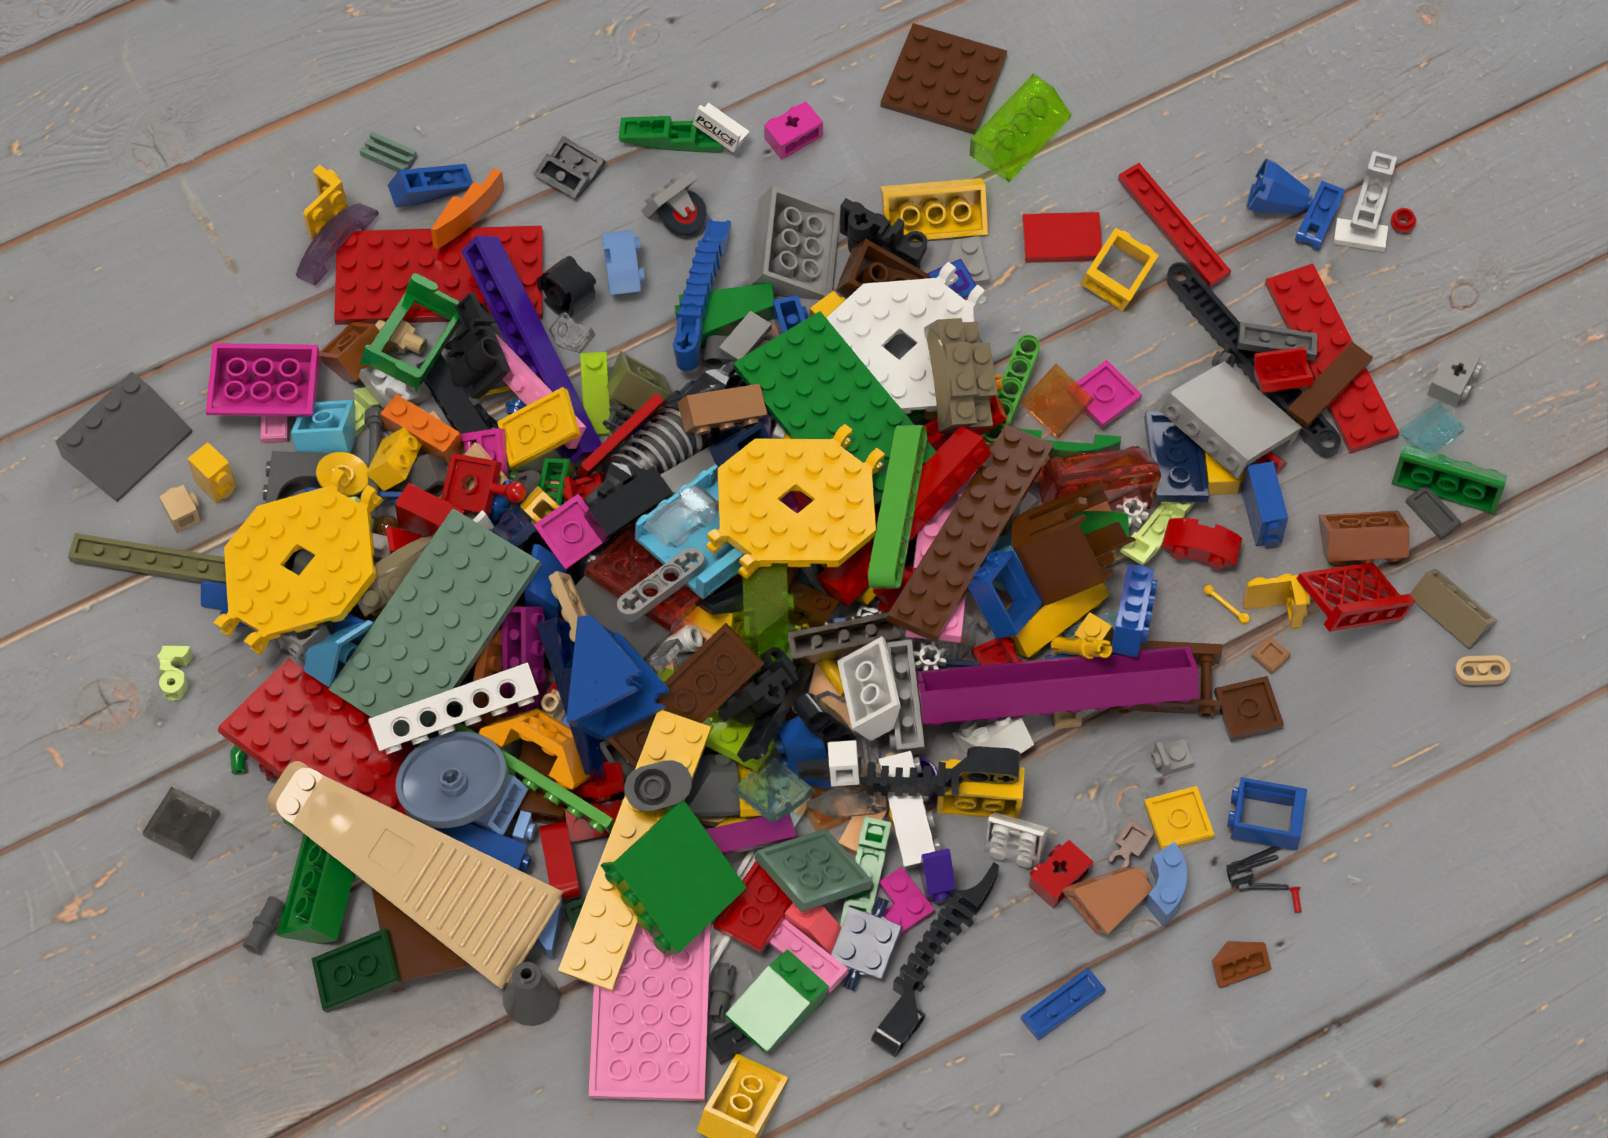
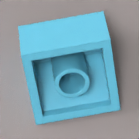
M354 400L315 402L312 417L298 416L291 432L296 452L351 453L355 442Z

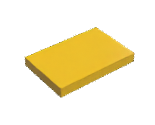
M564 387L497 421L498 427L505 429L506 455L510 468L514 470L581 436L568 390Z

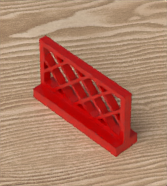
M1373 562L1303 572L1296 578L1328 617L1323 625L1329 632L1403 620L1416 602L1410 594L1400 595ZM1369 572L1373 578L1365 575L1364 573ZM1346 575H1348V576H1350V577H1352V578H1354V579H1356V580H1358V581L1356 582V581H1354V580H1352V579L1346 577ZM1328 578H1330V579H1332V580L1338 582L1339 585L1336 584V583H1334V582H1332V581H1330V580H1328ZM1312 582L1321 585V588L1314 585ZM1363 583L1366 584V585H1368V586L1373 587L1374 590H1372V589H1370V588L1364 586ZM1345 586H1347V587H1349V588L1355 590L1356 593L1353 592V591H1351V590L1346 589ZM1327 589H1329V590H1331V591L1337 593L1338 596L1335 595V594H1333V593L1328 592ZM1380 591L1387 594L1389 597L1381 594ZM1362 594L1365 595V596H1367V597H1370V598H1372V599L1369 600V599L1363 597ZM1344 597H1346V598H1348V599H1350V600H1352V601H1354V602L1351 603V602L1345 600ZM1328 601L1336 604V606L1332 607Z

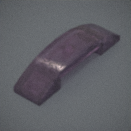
M358 203L334 216L319 231L307 248L297 269V278L316 286L332 268L328 262L332 255L356 229L365 230L379 215L378 210Z

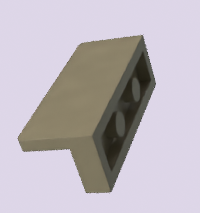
M1437 569L1427 571L1410 593L1417 605L1467 647H1472L1482 633L1491 629L1497 622V619Z

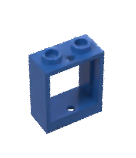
M995 551L988 555L987 561L983 566L974 572V578L968 584V589L995 637L1015 636L1019 634L1039 609L1042 602L1014 551ZM997 575H999L1013 600L1008 610H1006L991 583Z
M1241 777L1239 787H1233L1231 803L1235 804V811H1230L1227 827L1232 828L1230 839L1297 850L1302 832L1307 789ZM1244 798L1292 806L1288 831L1241 823Z

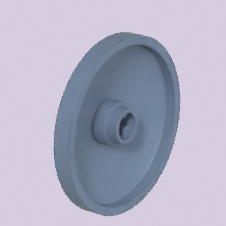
M472 732L446 733L427 740L406 757L396 778L397 797L403 810L410 818L429 827L453 828L462 826L482 817L497 804L507 786L508 767L500 748L489 738Z

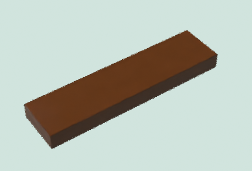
M1352 342L1313 382V386H1309L1288 407L1286 413L1308 428L1372 362L1373 357Z

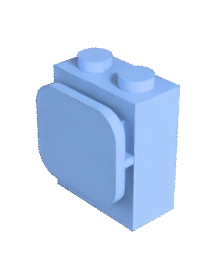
M508 774L506 789L497 804L485 815L470 822V824L503 835L529 788L515 776Z

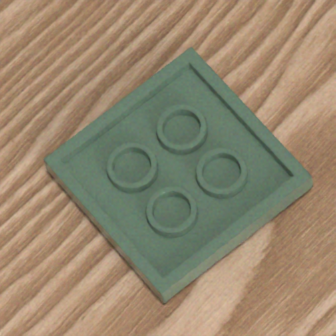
M826 828L756 851L755 860L801 912L871 889L873 880Z

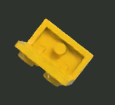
M320 164L313 170L319 197L303 212L307 232L312 240L323 236L328 231L329 226L337 219H341L349 209L343 184L339 176L333 170H327Z
M1283 574L1277 578L1270 579L1258 577L1247 582L1242 604L1244 609L1286 605L1290 628H1300L1303 618L1307 617V605H1310V595L1296 579L1298 575Z

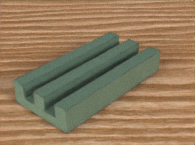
M371 132L370 139L365 141V147L360 149V156L397 172L409 169L417 156L415 150L374 132ZM371 149L376 150V151H378V152H380V153H383L384 156L379 155V154H377V153H375V152H373V151H370V150H371ZM394 158V159H396V160H399V161L403 162L404 165H402V164H400V163H398V162H396V161H393V160H391V159Z

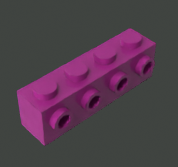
M513 607L502 622L503 671L528 663L539 693L533 696L535 701L522 707H519L517 702L508 705V711L503 713V717L537 708L542 710L541 701L544 697V681L546 677L544 670L545 616L543 614V607ZM503 683V698H512L515 693L514 687L509 683Z

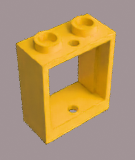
M1115 227L1079 284L1123 312L1159 255L1151 247L1139 243L1129 233ZM1111 245H1114L1145 265L1130 289L1125 288L1097 270Z

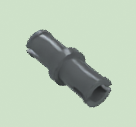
M273 896L268 897L260 915L254 918L252 922L254 926L243 943V947L246 950L255 954L260 952L266 937L275 929L274 923L285 905L280 899Z
M730 963L718 964L715 985L710 989L712 998L708 1019L711 1020L712 1016H714V1022L725 1021L728 1000L733 995L731 987L736 967L731 965L729 969Z

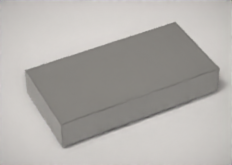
M750 311L721 344L719 352L734 362L755 349L771 330V323Z

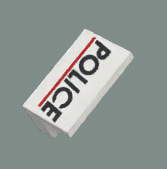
M710 103L705 107L702 105L698 107L693 125L734 153L748 137L749 131Z

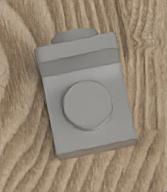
M1185 739L1162 745L1161 741L1155 742L1153 752H1151L1153 765L1155 768L1160 769L1162 776L1194 767L1195 762Z

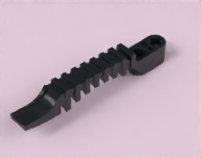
M970 747L967 750V757L952 769L946 768V762H939L938 776H932L931 766H924L923 777H917V768L910 767L909 777H903L902 767H896L895 777H890L889 766L883 765L881 777H876L875 762H868L867 777H862V757H858L859 784L839 787L843 793L853 792V795L860 796V792H867L868 796H874V792H881V796H888V792H895V796H902V793H909V796H916L917 793H923V796H930L931 793H937V796L945 797V792L950 788L952 795H959V786L964 781L998 784L1018 782L1021 754L1019 751L1011 748ZM829 759L797 763L798 779H826L831 781Z
M993 862L980 883L970 889L957 890L953 898L949 897L946 900L945 909L941 908L938 912V919L932 921L930 931L926 930L923 934L922 942L919 941L915 946V954L911 953L908 956L907 965L903 964L900 968V976H897L893 981V990L900 994L901 997L880 1023L871 1038L873 1043L893 1057H896L901 1052L926 1016L924 1012L916 1008L914 991L922 992L925 988L923 981L929 975L927 968L935 962L934 954L939 955L942 952V942L946 945L950 943V933L953 932L958 936L962 931L960 927L962 923L969 928L973 925L972 917L976 916L984 905L998 877L999 865Z

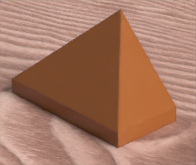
M1227 941L1212 960L1219 988L1271 969L1264 942Z

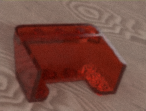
M1131 446L1125 450L1118 451L1109 449L1101 453L1089 455L1087 453H1080L1074 457L1050 458L1043 466L1038 490L1042 504H1045L1096 482L1108 484L1109 487L1104 488L1103 491L1139 486L1143 503L1147 502V510L1151 508L1161 479L1159 465L1146 449L1139 446Z

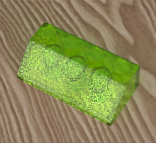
M1033 73L971 138L969 156L1007 182H1010L1071 118L1072 114L1054 87Z

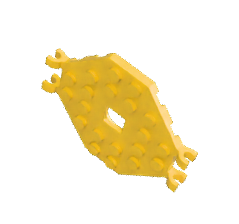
M845 424L838 429L832 439H754L718 467L719 530L713 529L707 534L710 542L706 544V548L715 554L726 542H729L744 554L739 559V563L743 566L738 570V573L746 579L759 567H771V563H788V567H810V564H827V567H839L875 537L876 525L872 475L883 468L884 464L880 461L885 457V453L876 448L870 453L866 462L862 463L844 449L851 444L848 436L853 431ZM790 491H800L813 501L797 514L782 503L780 499Z
M336 468L331 475L330 485L327 487L257 506L224 547L228 613L220 615L213 622L217 627L221 628V633L230 638L239 622L244 623L257 631L248 635L244 642L251 646L250 649L260 656L269 641L281 637L282 633L293 630L297 633L316 628L317 624L331 620L334 623L344 620L377 578L373 555L375 554L374 542L370 523L372 522L371 512L383 501L382 497L376 494L377 490L367 485L361 494L360 503L350 499L342 493L349 488L352 481L345 477L346 473ZM304 549L315 556L302 573L297 575L285 568V563L295 551Z

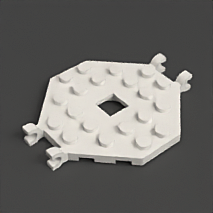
M949 262L943 266L937 278L863 284L827 317L832 326L904 413H911V410L926 409L927 412L937 411L931 360L924 327L937 319L962 318V322H974L975 311L988 302V299L984 296L986 291L979 285L971 291L967 300H964L948 287L959 279L958 275L954 273L956 267ZM905 334L916 345L899 360L887 351L884 346L895 335Z

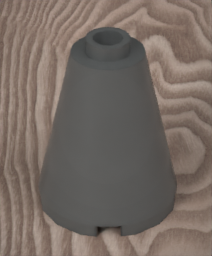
M523 962L514 968L504 988L502 1000L506 1013L516 1020L517 1023L535 1026L546 1022L556 1012L560 995L555 981L534 963Z

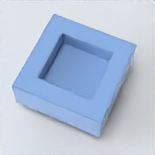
M521 810L512 836L514 840L527 844V841L532 840L534 837L536 824H533L532 813Z

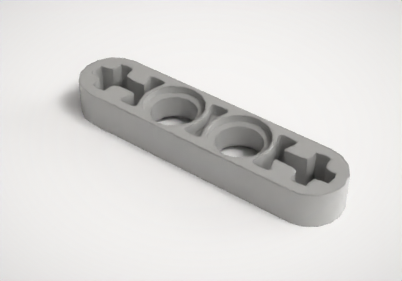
M696 548L683 550L623 594L617 601V615L619 618L626 622L638 620L699 575L704 569L703 553ZM667 573H675L679 578L670 582L665 580L664 576ZM647 588H654L658 593L653 597H647L643 594V591ZM624 606H634V610H631L630 608L624 610Z

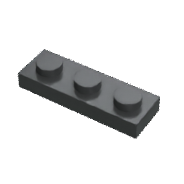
M1246 322L1239 323L1237 349L1262 353L1305 347L1307 350V360H1315L1317 355L1316 333Z

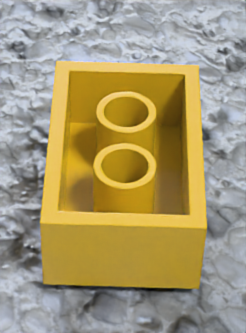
M949 759L941 762H946V768L952 769L961 760ZM1020 767L1019 780L1013 784L964 781L959 786V795H952L950 788L945 792V797L938 796L937 813L989 818V816L996 812L1020 819L1025 768Z

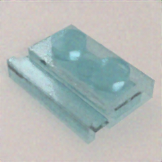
M1438 401L1400 428L1399 435L1403 436L1410 446H1416L1424 451L1435 453L1462 434L1465 427L1448 409L1445 410L1441 406L1442 403Z

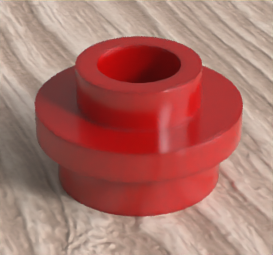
M1400 208L1392 214L1390 223L1396 231L1407 233L1415 228L1416 216L1412 210Z

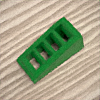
M545 458L539 487L551 498H556V503L561 506L565 501L563 488L565 487L564 478L568 476L573 477L575 466L570 459ZM554 472H562L561 475H553ZM551 480L560 481L559 484H550ZM548 489L558 490V492L549 493Z

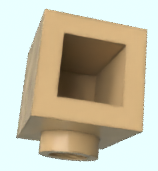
M184 485L170 488L159 496L162 507L176 533L201 522L196 509L199 503L194 493H188Z

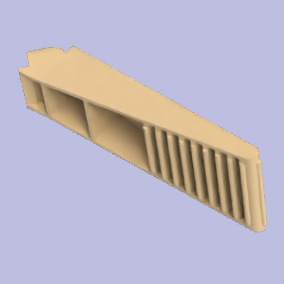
M295 761L290 763L268 795L267 805L271 811L292 823L500 989H503L505 984L508 983L514 968L523 963L561 902L559 900L563 894L561 890L342 785L302 762Z

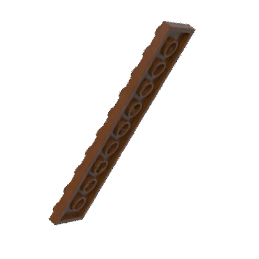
M1007 424L1004 426L990 449L992 455L976 471L887 614L888 622L937 643L968 592V584L974 578V572L987 561V556L993 551L1052 454L1054 444Z

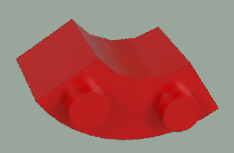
M1172 518L1168 520L1161 547L1168 551L1173 558L1198 561L1217 570L1236 565L1243 538L1235 532L1218 524H1215L1214 528L1198 524L1199 519Z

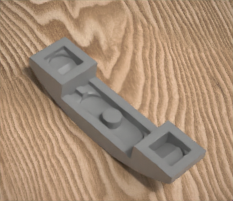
M1375 151L1372 152L1350 227L1373 233L1376 232L1397 157Z

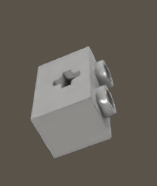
M1452 342L1431 382L1427 395L1456 408L1461 399L1464 401L1467 399L1472 388L1468 384L1471 379L1476 381L1482 369V366L1478 365L1481 354Z

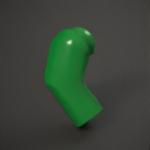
M236 745L230 751L232 774L240 775L246 772L244 759L246 753Z

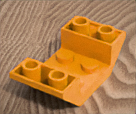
M538 708L502 718L481 728L479 734L489 738L498 747H504L522 738L523 740L540 745L545 753L558 756L549 776L554 778L556 783L563 788L574 789L591 780L595 775L584 736Z

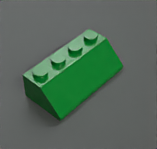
M1403 444L1391 484L1413 491L1421 490L1423 486L1427 485L1440 499L1495 515L1506 484L1507 475L1499 473L1494 469H1485L1475 466L1470 462H1461L1448 458L1443 454H1434L1416 446Z
M306 834L303 835L277 936L316 944L337 941L342 929L341 923L344 911L348 906V896L355 879V873Z

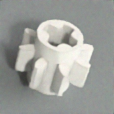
M1138 496L1129 499L1123 497V505H1116L1115 512L1128 514L1129 528L1137 527L1140 529L1142 521L1148 520L1149 513L1145 512L1147 502L1142 503Z
M921 642L920 652L913 651L914 658L919 660L915 662V669L921 668L923 671L939 669V665L946 666V660L940 658L945 654V649L941 648L938 650L935 647V642L926 646ZM928 655L929 658L934 657V662H931L929 659L925 660V656Z

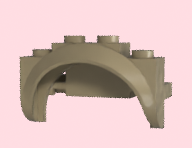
M962 318L937 319L924 327V334L928 344L933 373L939 433L953 434L961 425L967 429L989 428L993 426L989 399L998 395L990 343H981L978 321L962 322Z
M435 534L415 540L374 564L377 578L352 608L353 611L357 612L360 619L364 621L370 620L374 624L375 620L371 613L379 607L387 605Z

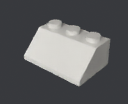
M881 636L837 661L852 729L870 741L894 729L901 707L886 641Z

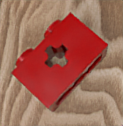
M1070 840L1063 845H1056L1049 853L1050 858L1044 864L1041 862L1036 864L1029 873V887L1053 909L1066 897L1062 892L1065 887L1082 882L1092 872L1094 861Z

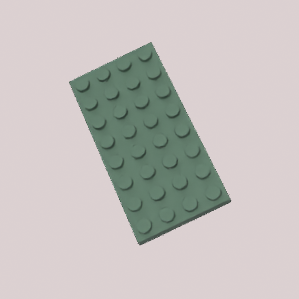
M452 508L328 690L372 718L459 687L542 563ZM425 711L420 715V722L425 727L433 726L436 721L435 715L430 711ZM397 721L393 725V731L401 737L406 736L409 732V725L405 721Z

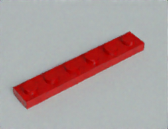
M1140 163L1119 174L1118 181L1209 288L1230 277L1231 270Z

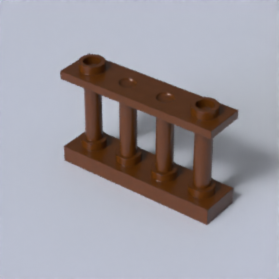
M1149 640L1146 643L1140 642L1139 651L1189 646L1195 662L1201 666V700L1192 699L1186 703L1169 701L1161 705L1137 704L1132 708L1115 706L1109 707V710H1115L1121 714H1127L1132 711L1198 714L1199 717L1203 718L1219 715L1221 701L1212 700V666L1220 662L1222 644Z

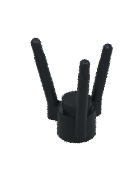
M1272 846L1245 859L1226 865L1231 887L1238 886L1239 891L1247 889L1288 890L1289 885L1248 883V880L1253 879L1252 868L1278 860V855L1265 856L1282 848Z

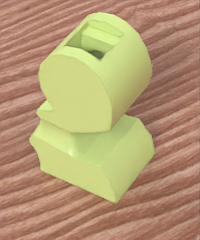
M162 646L161 652L157 655L160 663L159 668L162 673L159 685L166 699L177 701L186 694L188 681L184 672L175 667L187 666L192 661L193 653L190 646Z

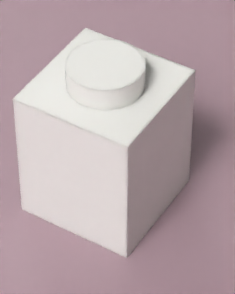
M856 740L828 742L831 787L858 785L859 768Z

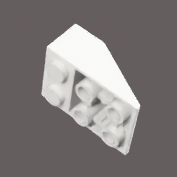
M994 812L988 819L984 853H988L994 859L1016 861L1022 867H1034L1040 862L1047 840L1048 827Z

